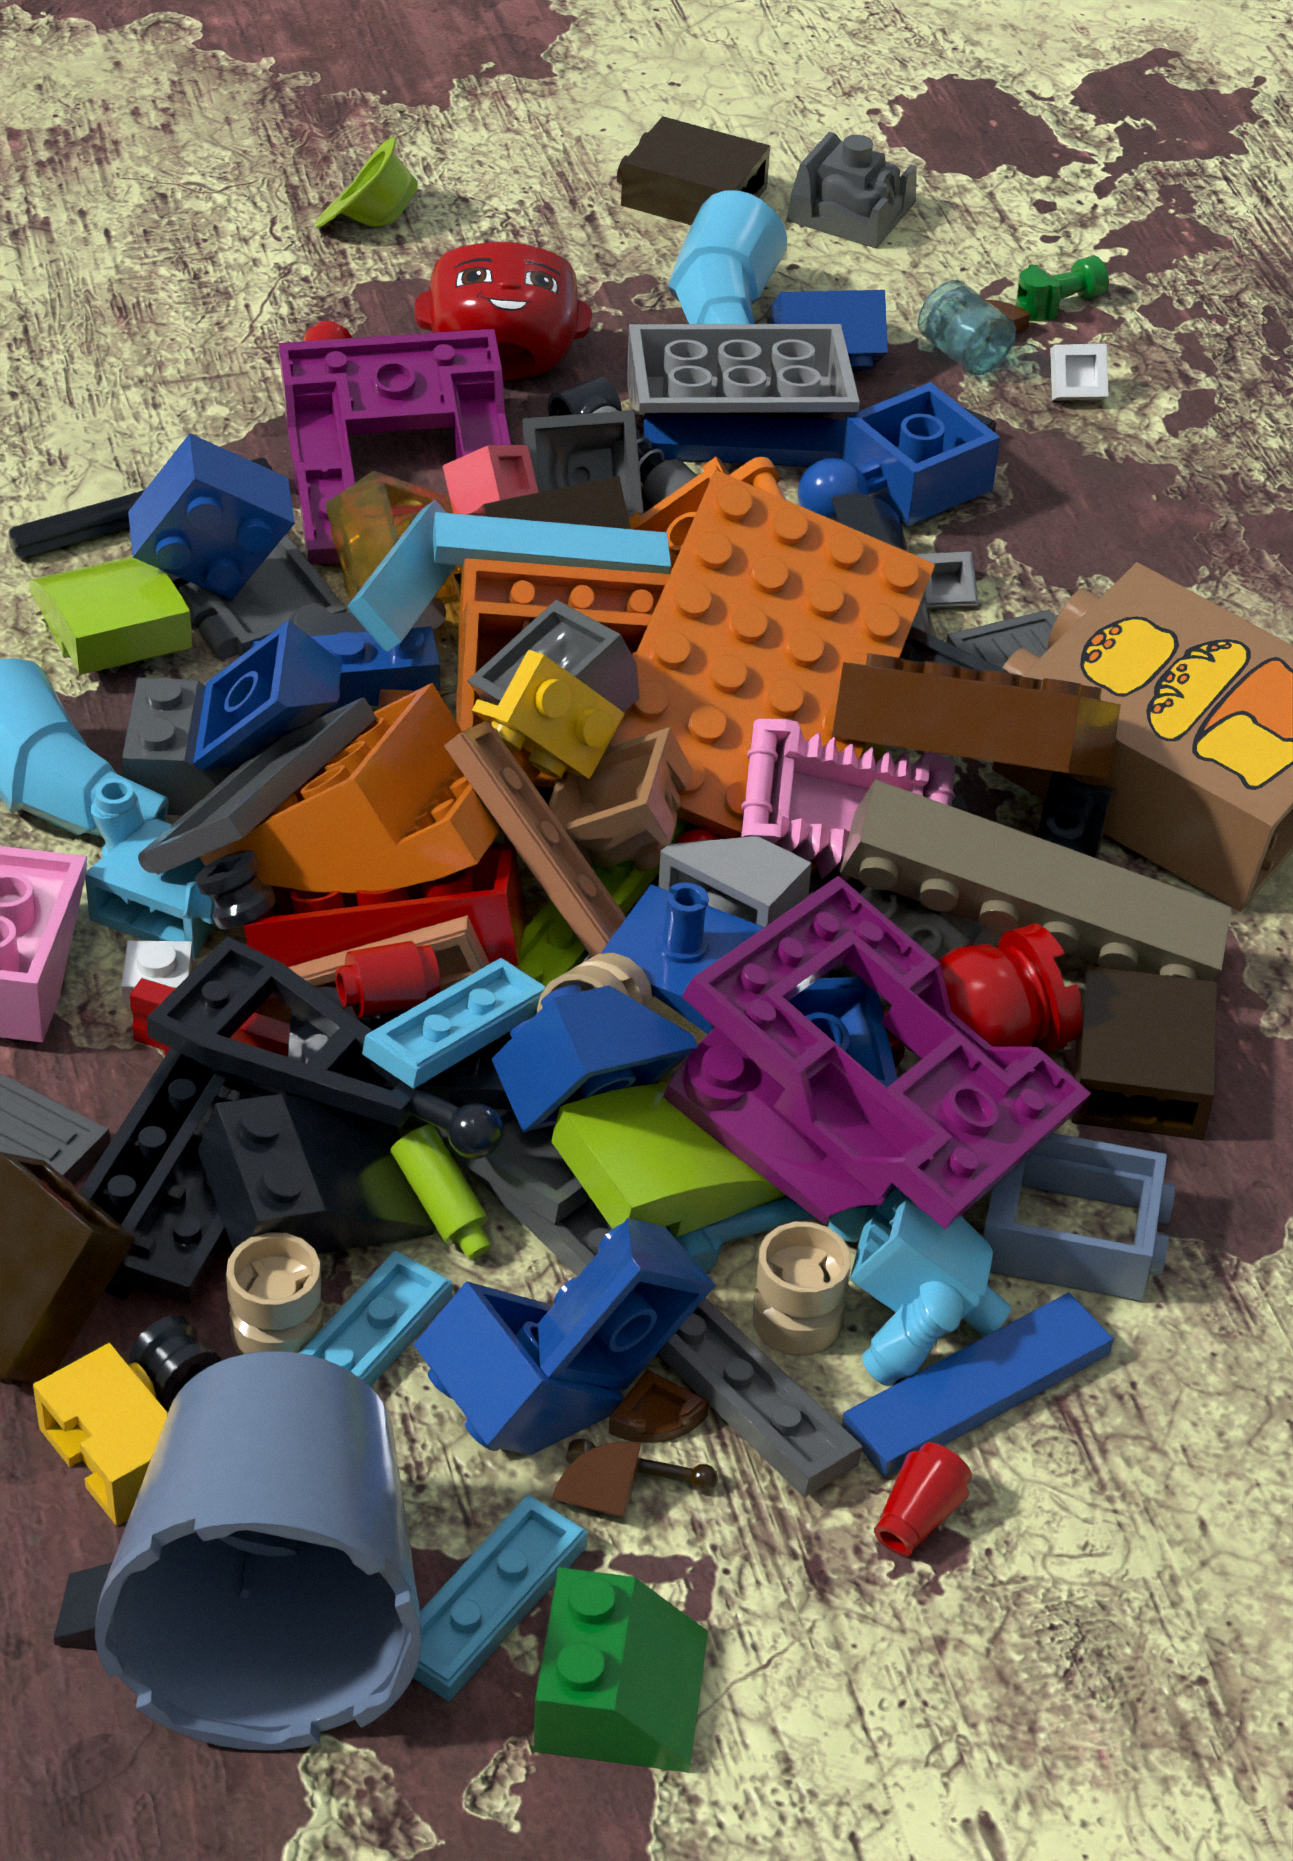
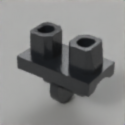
M1055 771L1050 779L1037 837L1098 859L1115 789L1105 785L1083 783L1065 773Z

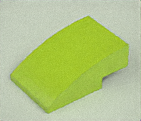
M133 556L29 580L30 590L63 657L70 656L79 675L193 648L190 610L181 594L163 570L135 559Z
M668 1083L648 1084L614 1090L571 1102L559 1108L551 1142L612 1229L623 1224L627 1218L664 1227L668 1226L677 1238L786 1196V1194L663 1098Z

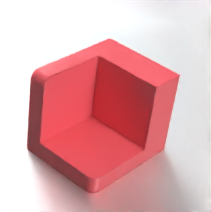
M487 445L443 465L453 514L472 515L486 503L539 493L528 445Z

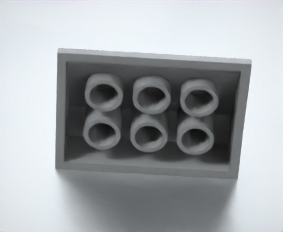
M629 324L627 385L630 407L639 413L859 412L860 401L841 324Z

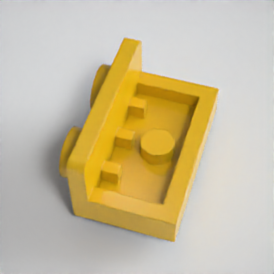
M528 650L499 705L477 699L471 710L483 720L491 723L507 747L517 751L524 747L531 752L527 761L529 764L557 779H561L565 771L590 779L625 714L546 655Z

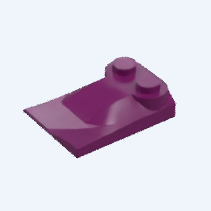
M716 1027L697 1045L698 1047L687 1057L667 1084L663 1098L824 1225L836 1213L863 1205H882L897 1188L895 1186L878 1200L863 1185L856 1182L845 1169L810 1138L803 1135L792 1122L774 1107L785 1088L770 1074L763 1071L753 1059Z

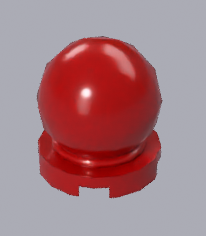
M1038 923L1004 932L998 943V948L990 944L964 946L953 949L937 960L942 967L951 1011L992 1047L1031 1046L1038 1047L1045 1054L1062 1050L1069 1046L1068 1042L1080 1038L1082 1034L1083 1012L1078 985L1074 984L1065 987L1061 972L1054 960L1055 957L1065 953L1050 931Z

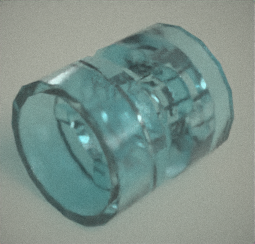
M951 280L940 285L932 291L919 312L918 328L920 334L942 352L947 353V356L971 375H982L996 368L1009 354L1015 341L1016 328L1014 321L990 302H986L981 295L963 281Z

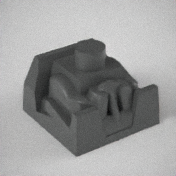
M828 132L800 163L791 193L787 221L877 249L916 202L917 166L910 164L900 177V169L895 164L886 162L885 154L873 151V141L869 137L850 135L844 141H841L835 133Z
M634 410L523 418V443L528 445L539 492L619 476L628 517L637 511L643 514Z
M555 600L467 681L483 701L498 706L528 650L546 655L623 712L640 698L637 665L621 634L558 600Z

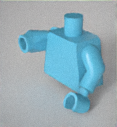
M111 778L102 781L96 787V798L91 805V814L106 844L102 848L103 858L94 864L86 872L85 876L89 919L145 941L192 942L193 959H195L202 949L213 925H217L211 913L214 907L211 897L201 894L195 882L196 875L206 866L198 857L159 875L145 871L139 864V853L165 830L169 829L172 824L158 819L148 820L144 823L138 796L135 794L134 788L129 781L121 778Z
M896 1188L882 1205H863L849 1208L836 1213L830 1219L828 1227L841 1236L844 1241H859L850 1280L896 1312L871 1339V1346L862 1355L866 1370L880 1384L891 1386L898 1379L905 1378L906 1376L911 1377L916 1374L937 1343V1339L948 1331L956 1330L961 1320L965 1321L982 1337H985L997 1331L1010 1314L1011 1305L987 1286L993 1250L990 1244L962 1216L945 1230L928 1214L921 1211L901 1190Z

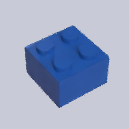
M191 433L188 434L128 511L133 558L233 600L295 524L287 477Z

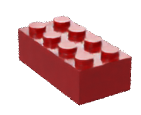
M512 843L490 845L476 865L436 880L398 889L380 891L356 890L357 893H340V891L308 892L271 886L277 898L275 905L264 915L243 925L249 947L283 963L287 967H291L468 916L490 964L502 958L513 966H519L526 910L515 847Z

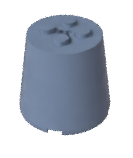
M263 1351L225 1359L207 1367L188 1381L178 1392L169 1409L100 1595L95 1620V1641L100 1661L109 1678L118 1675L123 1683L138 1696L136 1708L147 1717L181 1735L218 1746L246 1750L303 1748L320 1744V1732L344 1725L350 1721L355 1720L361 1728L385 1713L409 1686L419 1662L422 1636L421 1616L395 1438L389 1413L379 1396L361 1378L349 1370L322 1358L295 1352Z

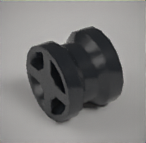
M237 851L221 857L204 867L195 877V882L201 894L210 896L214 903L211 913L220 929H231L245 925L267 913L277 901L271 886L262 883L258 876L260 863L254 851Z
M178 1315L164 1317L151 1324L140 1334L133 1344L129 1355L130 1364L136 1362L144 1369L149 1379L154 1381L155 1394L169 1408L178 1392L188 1381L207 1367L222 1361L221 1357L208 1343L197 1342V1331L184 1316Z

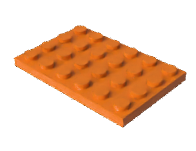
M714 470L634 657L637 665L640 698L624 712L625 714L607 748L671 727L692 769L687 788L680 791L676 788L681 801L680 808L676 810L677 817L724 838H740L744 816L741 806L745 802L750 760L747 757V753L751 749L754 721L757 719H788L797 721L805 741L820 732L822 747L833 738L832 732L843 662L866 665L867 653L899 658L935 564L718 470ZM835 737L838 753L850 744H853L858 759L860 758L866 742ZM815 859L811 862V875H813L817 868Z

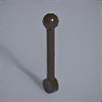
M585 1439L570 1441L566 1453L567 1462L572 1464L578 1457L596 1446ZM641 1458L638 1473L688 1482L694 1490L700 1493H707L713 1490L718 1482L717 1471L708 1464H699L694 1468H688Z

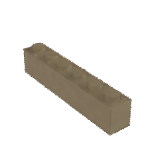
M877 779L874 780L854 812L840 873L860 880L870 888L888 890L917 900L929 909L947 911L981 923L986 929L994 932L1004 933L1038 923L1050 931L1061 945L1065 954L1097 964L1102 968L1212 981L1222 970L1232 909L1230 906Z

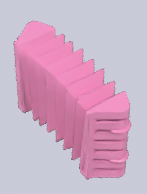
M757 719L753 723L751 749L747 753V757L750 760L745 802L741 806L744 811L741 837L759 836L785 850L794 852L795 855L809 862L815 859L822 880L837 867L840 873L854 812L875 779L952 806V801L956 797L953 791L955 763L938 753L927 751L912 765L907 751L893 762L890 752L887 751L875 764L873 747L858 759L853 744H850L838 753L835 737L823 747L820 732L805 741L797 721L788 719ZM840 873L841 878L845 882L851 878Z

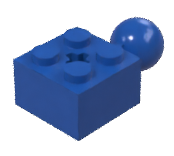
M932 382L846 416L842 458L820 460L804 472L797 491L799 506L828 518L836 515L832 497L844 494H866L886 502L893 508L898 518L907 526H910L992 491L1000 436Z

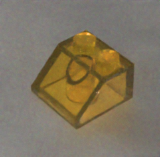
M372 471L325 503L331 525V538L337 548L344 574V587L350 597V601L353 600L423 508L436 500L446 513H453L449 496L377 471ZM456 566L435 596L444 604L459 602L453 582V574L462 573L463 566Z

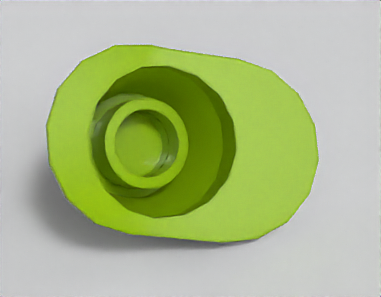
M389 138L372 154L354 181L319 216L314 224L316 228L325 225L339 213L368 227L387 225L394 222L403 213L417 191L418 183L406 166L393 153L397 145L396 138Z

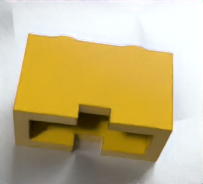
M108 1343L34 1383L33 1388L40 1431L69 1467L81 1461L87 1465L93 1474L84 1478L85 1487L118 1527L128 1521L168 1412L156 1399L154 1387L144 1369L136 1362L128 1365L115 1348Z

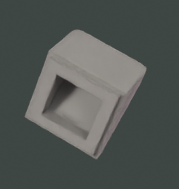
M972 551L916 555L935 564L923 594L928 610L978 607L979 602Z

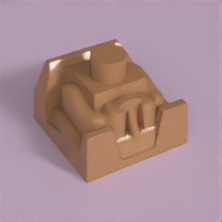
M671 727L606 748L590 779L565 771L562 778L556 780L548 806L592 869L594 862L605 869L631 860L638 871L651 870L660 864L661 851L667 844L671 843L677 823L676 810L681 806L680 796L676 788L679 791L687 788L692 769Z

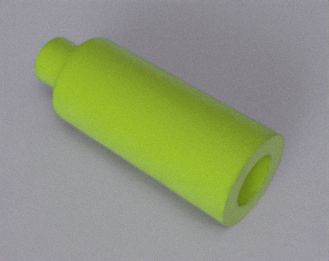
M425 1125L400 1138L392 1146L391 1153L445 1244L450 1245L458 1242L468 1260H473L486 1253L492 1247V1244L482 1227L488 1222L489 1217L433 1125Z

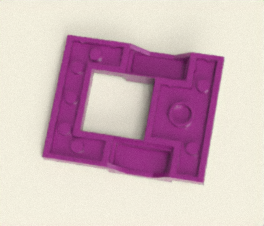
M494 329L279 343V362L285 398V418L296 495L299 497L307 560L311 565L384 559L419 512L431 502L436 500L446 513H453L449 496L358 503L348 435L451 427L457 459L487 445H511L505 415L502 367Z
M839 876L693 977L681 996L701 1013L711 1025L718 1028L753 1059L763 1071L770 1074L785 1088L774 1107L792 1122L803 1135L810 1138L845 1169L856 1182L863 1185L878 1200L896 1186L921 1211L928 1214L945 1230L1079 1111L1091 1095L1086 1088L1038 1047H992L951 1011L941 964ZM841 962L861 977L870 989L879 993L892 1004L881 1024L899 1038L908 1050L922 1058V1060L887 1088L788 1002Z

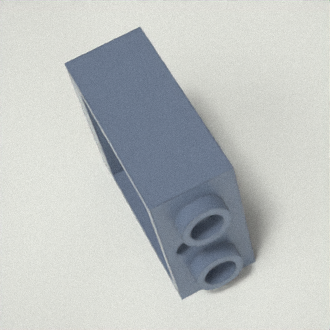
M1053 1133L992 1188L983 1236L993 1250L990 1272L1143 1302L1149 1274L1162 1276L1168 1248L1169 1235L1156 1233L1157 1223L1169 1225L1176 1184L1163 1182L1167 1154ZM1021 1186L1138 1208L1133 1245L1015 1223Z

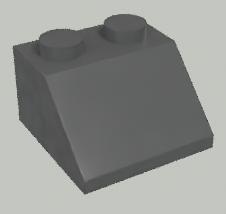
M137 677L122 755L124 778L168 797L167 815H184L231 773L239 769L241 765L202 771L193 764L205 685L199 680L172 679L167 677Z

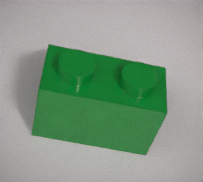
M558 1567L535 1698L533 1752L689 1773L708 1631L636 1577Z

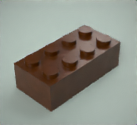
M867 653L866 665L843 662L832 737L1109 779L1121 704L1100 700L1102 688L1086 686L1081 683L1048 678L1041 680L992 670H984L983 672L949 664L927 661L921 663L898 657Z

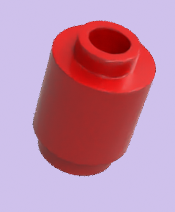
M413 941L348 951L345 956V966L337 967L335 972L339 1000L343 1007L352 1006L358 1018L410 1010L440 993L439 967L432 947L430 945L416 947Z

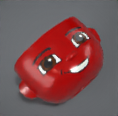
M488 242L461 246L448 251L435 263L430 278L429 291L421 293L415 299L414 317L420 328L432 331V333L494 329L503 381L528 380L549 372L565 358L573 340L584 338L589 333L592 310L587 303L578 299L576 273L565 258L554 252L531 245L514 242Z

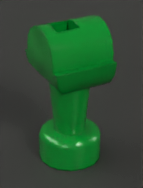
M1095 255L1077 260L1072 265L1071 272L1052 276L1038 265H1028V268L1022 270L1019 276L1015 305L1030 313L1029 321H1051L1058 315L1061 299L1075 293L1084 299L1105 294L1109 286L1106 266Z

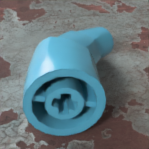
M737 190L713 194L702 204L677 257L668 284L670 294L680 302L689 324H755L752 304L760 297L787 250V234L780 217L763 200L752 194Z
M16 658L0 659V800L10 812L14 813L24 810L76 835L87 833L102 837L91 814V805L96 798L95 790L98 784L104 780L121 778L132 784L134 792L138 796L144 823L155 819L165 822L169 805L168 797L118 775L106 760L88 748L56 694L46 672L38 664Z

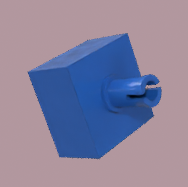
M689 882L672 885L669 891L651 884L600 954L616 953L630 958L641 967L651 985L653 998L651 1010L693 1034L698 1045L712 1031L714 1026L682 998V994L693 977L764 927L708 906V893L697 884Z

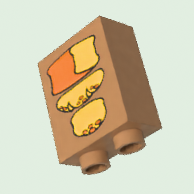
M1136 562L1102 597L1084 588L1075 592L1058 615L1048 639V650L1041 657L1025 648H1020L1012 654L1002 667L1009 673L1022 675V677L1041 680L1044 678L1102 688L1100 700L1121 704L1109 779L1065 773L1083 783L1105 785L1115 789L1104 834L1240 912L1293 852V645ZM993 762L991 769L1043 800H1046L1050 779L1055 772Z

